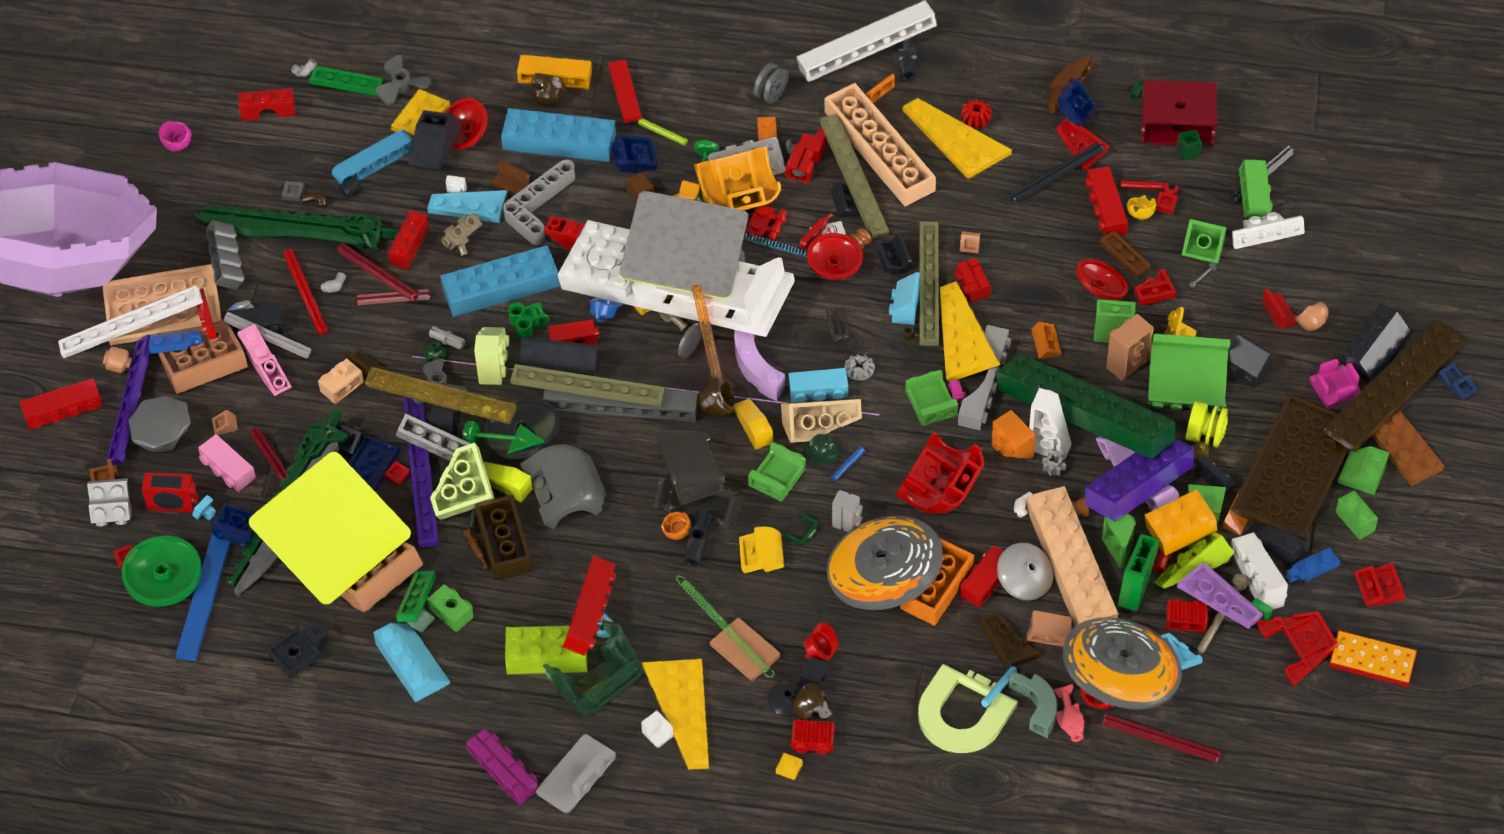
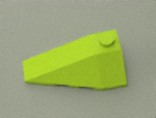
M1215 532L1187 545L1189 549L1184 554L1180 553L1176 557L1178 559L1176 564L1168 566L1155 583L1165 589L1179 583L1203 562L1211 569L1227 563L1234 552L1222 535Z

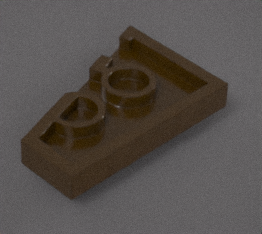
M997 612L979 618L978 623L1005 669L1041 657L1042 653L1038 649H1033L1028 644L1029 641L1024 636L1021 638L1014 631V627Z

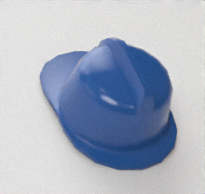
M602 298L588 300L590 301V313L596 316V321L601 322L605 319H612L618 307L623 305V303Z

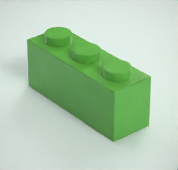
M1244 160L1239 167L1244 217L1267 216L1272 211L1273 203L1269 196L1271 186L1268 184L1269 169L1266 168V161Z

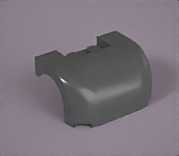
M566 444L548 446L539 450L520 464L523 472L531 476L532 487L541 506L539 512L546 526L552 529L556 528L561 518L575 511L583 510L598 515L603 510L604 497H607L604 486L590 455L581 449Z

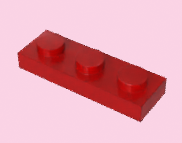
M201 288L200 293L203 303L196 306L197 309L201 308V310H198L200 321H205L201 323L204 334L208 333L210 340L216 339L217 336L205 292Z

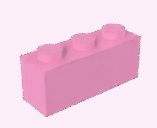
M217 434L198 447L201 462L205 466L209 465L217 477L221 476L226 485L230 488L233 487L237 492L256 479L254 468Z

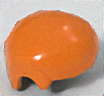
M673 512L664 518L661 527L663 533L668 538L680 540L689 534L691 521L686 513Z

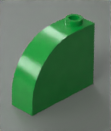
M1144 534L1140 535L1124 572L1118 606L1134 611L1138 610L1152 573L1160 539Z

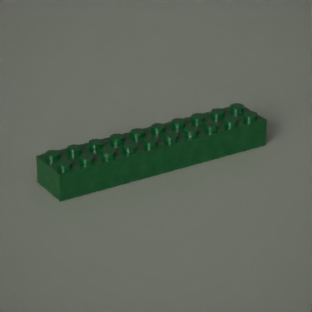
M1019 353L996 371L997 390L1032 405L1039 388L1051 390L1059 396L1065 421L1150 459L1157 456L1175 440V421L1024 354Z

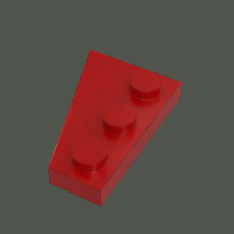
M1069 116L1056 127V132L1073 156L1097 142H1100L1103 146V152L1080 165L1084 172L1109 150L1108 144Z

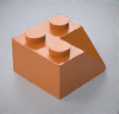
M1012 410L993 421L991 443L996 451L1008 457L1032 459L1034 457L1036 435Z

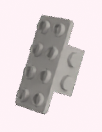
M776 137L753 142V140L743 142L742 146L736 147V145L725 147L726 150L708 155L709 161L767 146L772 174H780L786 170Z
M583 735L537 788V795L564 813H569L616 758L615 752L589 735Z

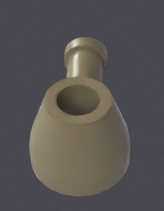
M659 312L663 320L667 322L673 321L682 332L688 329L689 324L685 323L678 316Z

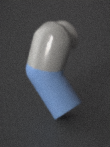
M245 300L235 303L228 310L254 308V306L251 305L250 301Z

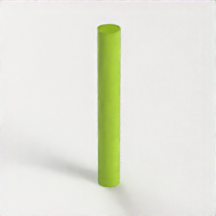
M643 118L638 121L639 125L683 146L687 144L688 140Z

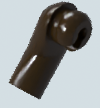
M316 192L302 194L303 203L317 201L319 207L327 205V197L323 194Z

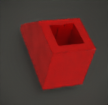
M551 216L544 228V232L562 247L572 249L585 224Z

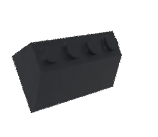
M1380 303L1343 352L1340 365L1344 364L1346 367L1347 364L1351 363L1360 378L1372 382L1387 367L1410 336L1411 330L1397 311Z
M522 337L520 365L597 377L599 371L597 345Z

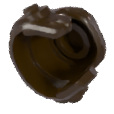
M535 73L532 76V86L539 90L532 94L534 102L544 107L555 105L566 90L564 81L558 77Z
M713 377L709 381V388H703V390L699 391L698 404L705 414L727 416L732 413L735 407V399L729 381L720 385V378Z
M806 683L797 693L796 697L793 698V710L801 721H811L813 719L812 712L818 713L820 718H827L832 715V709L817 683Z

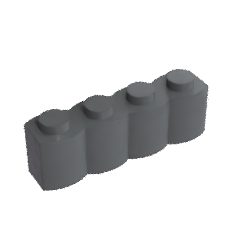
M212 220L206 228V238L209 242L214 282L217 286L237 290L244 281V274L241 270V260L238 255L239 246L235 240L236 231L232 224Z

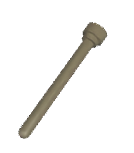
M1236 574L1231 581V586L1239 593L1246 589L1249 580L1244 575ZM1221 612L1217 613L1198 646V652H1205L1226 615Z

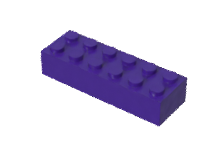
M1175 438L1169 446L1153 459L1136 452L1085 487L1086 506L1116 522L1194 466V448Z

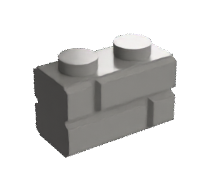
M841 490L837 492L832 503L833 527L843 528L846 532L859 527L863 519L860 516L863 506L860 505L859 496L849 495Z

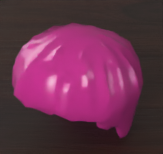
M166 121L159 129V138L163 146L170 151H181L191 141V131L182 122Z

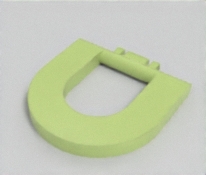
M943 664L920 699L918 710L919 724L924 735L937 747L954 753H970L988 746L995 740L1015 710L1018 701L1000 692L975 726L968 729L952 728L943 721L940 710L956 685L960 683L986 696L997 683L994 682L989 686L991 680L979 674L972 678L975 672L971 670L965 675Z

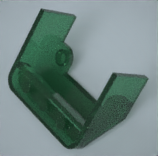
M607 620L601 621L610 637L601 647V653L605 661L577 682L571 676L563 674L559 668L548 664L543 665L556 691L579 714L584 716L592 715L638 680L643 673V667L620 625Z

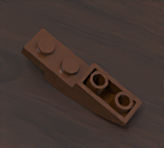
M1091 55L1084 56L1071 63L1054 79L1050 85L1048 112L1055 114L1058 108H1062L1064 98L1070 95L1071 90L1077 92L1078 88L1084 85L1087 73L1090 74L1093 69Z

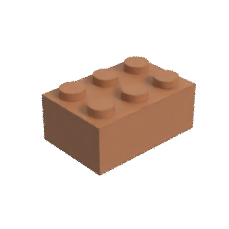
M1138 314L1128 318L1122 326L1115 328L1110 333L1106 368L1122 382L1150 360L1154 327Z

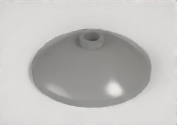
M1016 543L1005 549L999 557L997 564L998 578L1003 588L1010 595L1020 600L1032 601L1048 592L1053 582V568L1049 558L1040 548L1029 543Z

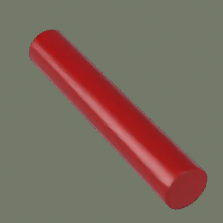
M1121 181L1120 188L1164 190V182Z

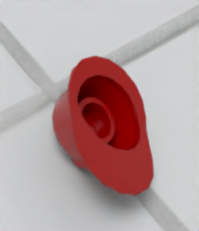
M819 623L811 635L804 641V647L807 652L805 658L813 657L820 661L832 658L838 648V639L836 633L828 624Z

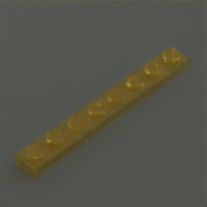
M375 367L371 368L365 381L367 387L507 424L511 423L517 410L516 405Z

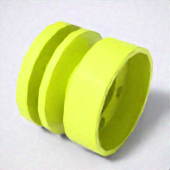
M1195 401L1188 423L1186 440L1198 443L1201 436L1204 435L1206 436L1205 445H1209L1212 437L1214 438L1213 447L1218 448L1225 435L1228 423V408L1223 407L1220 415H1217L1218 406L1215 405L1212 413H1208V403Z

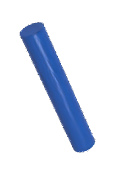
M860 446L831 475L832 480L836 482L865 453V449Z

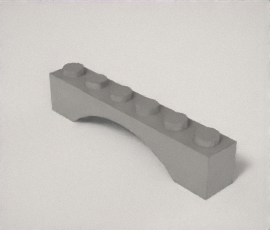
M987 325L985 330L987 341L1000 364H1005L1007 357L1005 350L1010 348L1012 338H1009V330ZM1001 365L988 369L986 378L980 387L970 396L963 399L958 414L959 426L980 430L982 423L986 424L988 417L986 410L991 408L993 401L991 395L992 393L995 394L997 389L996 371L1002 368L1000 367Z

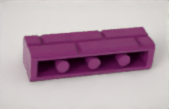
M483 729L467 741L468 752L518 805H521L537 793V778L533 773L528 774L524 770L523 763L519 759L515 760L512 757V753L507 746L502 747L499 744V739L493 732L490 734L486 729Z

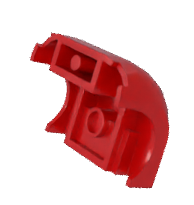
M934 432L895 496L925 513L938 515L954 510L967 496L984 466L982 449L975 443L968 450L954 449L944 443L938 434Z

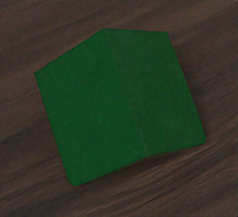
M1192 130L1179 133L1177 149L1182 160L1186 161L1200 157L1202 142L1197 131Z

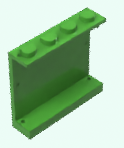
M1153 334L1148 405L1159 409L1164 406H1169L1173 410L1190 408L1192 411L1194 402L1199 401L1208 403V410L1211 413L1215 405L1218 406V413H1220L1223 407L1226 408L1225 394L1230 340Z

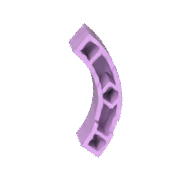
M734 330L735 355L742 374L749 383L751 382L758 388L760 393L777 401L785 388V374L771 367L761 357L754 342L756 334Z
M1101 436L1095 438L1105 459H1110L1114 467L1135 453ZM1167 485L1144 502L1153 511L1178 499L1179 494L1173 486Z

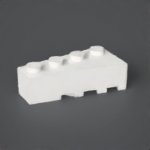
M1039 388L1031 405L1029 427L1036 435L1035 453L1048 457L1049 452H1059L1062 457L1066 458L1072 443L1059 396L1051 390Z
M1255 533L1232 539L1231 549L1234 552L1233 556L1242 574L1248 578V586L1254 598L1261 600L1273 609L1283 607L1287 597L1288 584L1264 549L1261 540L1257 538Z

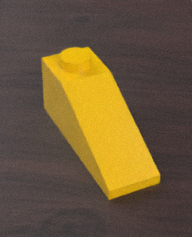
M750 398L736 403L733 410L754 449L757 450L772 444L773 430L764 414Z

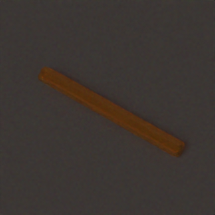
M694 285L692 286V292L712 379L713 377H719L721 385L724 382L702 286Z

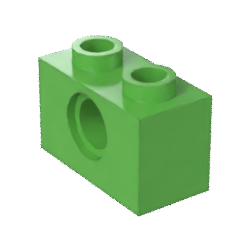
M445 584L427 599L429 610L455 632L459 631L474 618L471 603L466 599L460 598L455 589H450Z

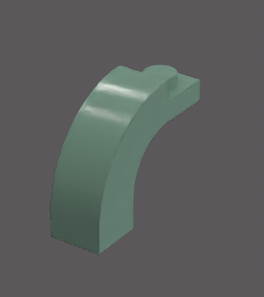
M1013 671L1009 677V688L1029 697L1037 708L1030 719L1029 730L1048 738L1055 724L1057 709L1056 697L1052 688L1044 679L1036 674L1030 680L1024 674H1018Z

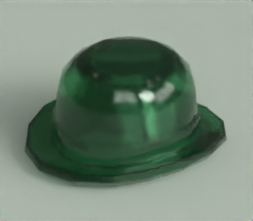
M827 434L815 435L803 447L807 458L819 464H834L841 456L839 444Z

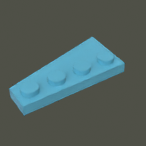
M507 190L432 194L427 209L428 213L460 218L465 214L468 217L475 213L481 221L500 223L508 193Z

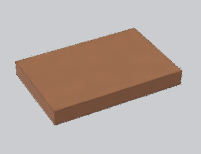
M739 617L729 627L734 629L736 635L739 634L740 640L744 639L743 642L749 644L748 647L753 649L755 655L758 654L753 659L755 661L759 657L760 659L757 662H752L750 657L738 647L739 641L734 642L724 630L710 641V646L751 681H754L763 673L756 665L761 659H763L762 662H765L764 665L768 664L767 667H770L781 657L780 652Z

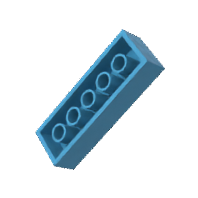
M508 108L501 135L503 150L610 162L616 136L615 120Z
M547 245L440 275L442 290L452 317L560 287L558 271Z

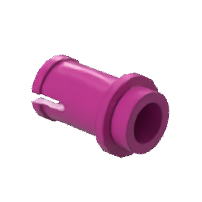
M953 380L948 384L952 393V400L956 399L958 405H961L967 395L963 392L960 381Z

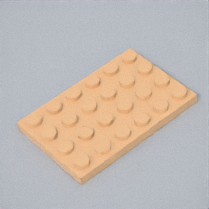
M211 264L110 281L107 285L103 286L106 319L109 321L197 285L199 289H204L213 323L218 322L222 318L217 285L214 282V270ZM197 306L191 307L109 340L110 346L135 342L147 334L154 336L158 334L188 332L202 328L201 323L205 321H200L198 310H201V308L197 309Z

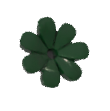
M432 342L427 345L426 349H423L426 362H431L432 359L433 361L439 358L446 359L447 348L442 347L440 342Z

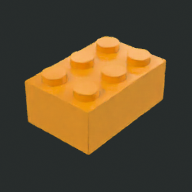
M1197 489L1145 514L1146 527L1152 537L1160 539L1159 548L1165 556L1218 531L1216 517Z

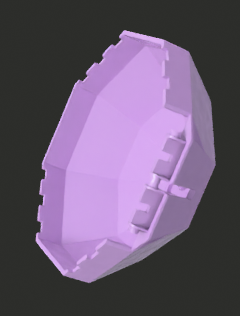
M57 162L49 163L48 167L40 168L38 164L24 166V170L14 171V168L1 169L0 282L50 296H61L64 293L107 285L156 229L157 208L154 205H150L149 200L144 195H139L138 189L133 184H128V179L125 176Z

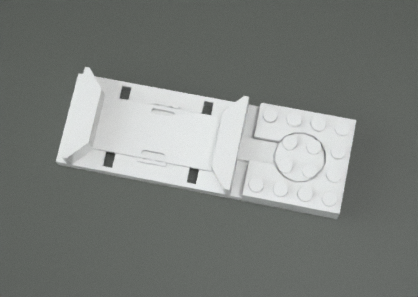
M590 220L585 224L558 273L561 289L764 337L767 336L795 281L793 273L784 271L782 258L779 257L761 266L738 261L731 294L726 299L625 280L620 277L619 271L630 230ZM667 295L673 296L670 304L664 303ZM729 309L736 310L731 319L726 318Z

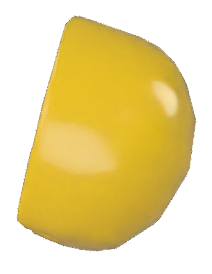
M1144 195L1140 198H1130L1126 207L1132 217L1144 220L1153 215L1157 203L1154 198L1149 201Z

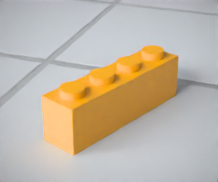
M521 55L517 70L518 83L532 84V76L535 73H541L562 79L566 87L589 89L592 77L591 61Z

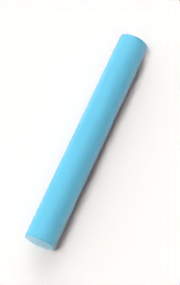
M1010 667L981 701L984 707H988L1007 685L1012 672L1017 673L1015 667Z

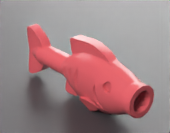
M1071 684L1063 688L1054 689L1053 691L1055 695L1062 698L1064 704L1063 711L1056 712L1058 724L1071 737L1072 741L1077 742L1083 739L1084 718L1080 712L1079 704L1072 705L1070 695L1074 690V686Z

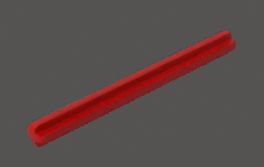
M291 248L284 250V258L319 335L326 334L328 332L327 326L296 256Z

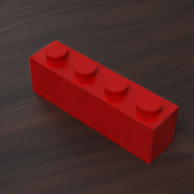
M1110 167L1088 170L1085 186L1090 190L1089 198L1091 203L1094 202V214L1099 218L1100 231H1103L1104 236L1112 231H1115L1118 235L1127 234L1128 221Z
M94 378L20 401L29 430L102 407Z

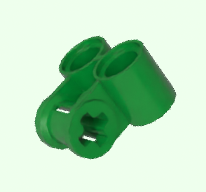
M516 302L512 303L508 308L510 324L516 327L517 337L522 340V337L532 338L533 329L543 327L549 322V317L544 313L541 303H533L530 306L524 307L523 304Z

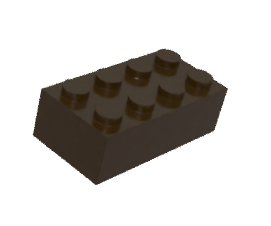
M513 495L476 503V517L494 580L532 571L531 557Z

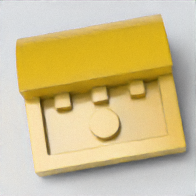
M771 527L754 528V533L739 537L741 568L744 574L759 569L769 572L784 567L782 539L778 530Z

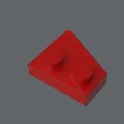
M1161 269L1156 277H1150L1144 283L1134 288V294L1140 306L1176 298V290L1165 269Z

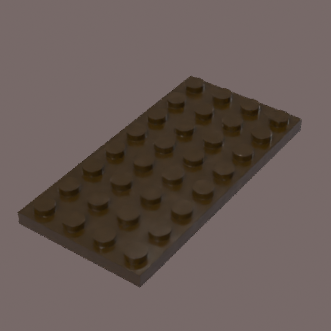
M1289 394L1231 510L1236 515L1259 525H1269L1290 531L1304 541L1349 448L1323 433L1324 427L1338 413Z

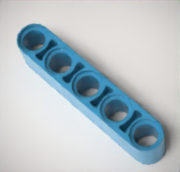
M399 130L336 165L332 170V175L340 184L351 181L354 176L360 181L410 153L413 138L406 130Z

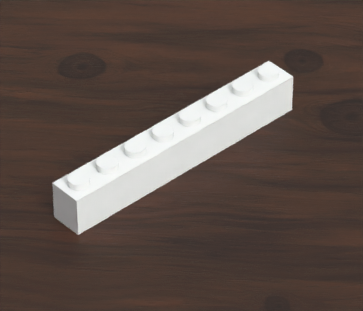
M922 1L797 56L799 69L806 80L810 82L937 26L934 12L926 1Z

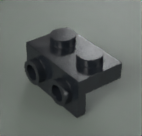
M896 234L893 240L876 239L873 245L884 272L904 273L911 263V257L901 235Z

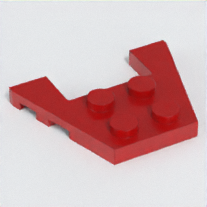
M1319 611L1296 614L1288 618L1275 617L1273 620L1263 621L1262 619L1256 622V626L1264 639L1284 631L1300 657V662L1284 669V673L1292 686H1296L1338 647V642Z

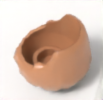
M1318 302L1313 306H1307L1299 316L1295 315V319L1303 329L1315 331L1327 320L1328 308L1323 302Z

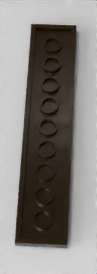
M1435 319L1324 427L1323 433L1356 452L1466 343L1467 338Z

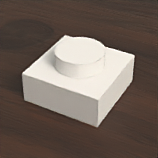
M447 175L446 186L448 193L466 192L465 178Z

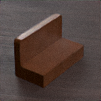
M502 160L498 162L499 172L491 180L492 186L501 191L507 190V193L511 196H515L531 184L530 174Z

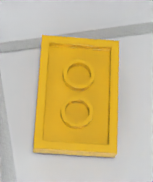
M419 89L392 123L391 130L395 132L406 130L414 138L416 123L422 112L427 110L445 113L450 106V102Z

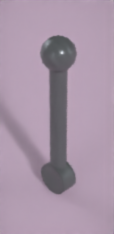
M1210 263L1209 268L1194 281L1189 282V287L1195 288L1196 283L1210 271H1215L1216 264Z

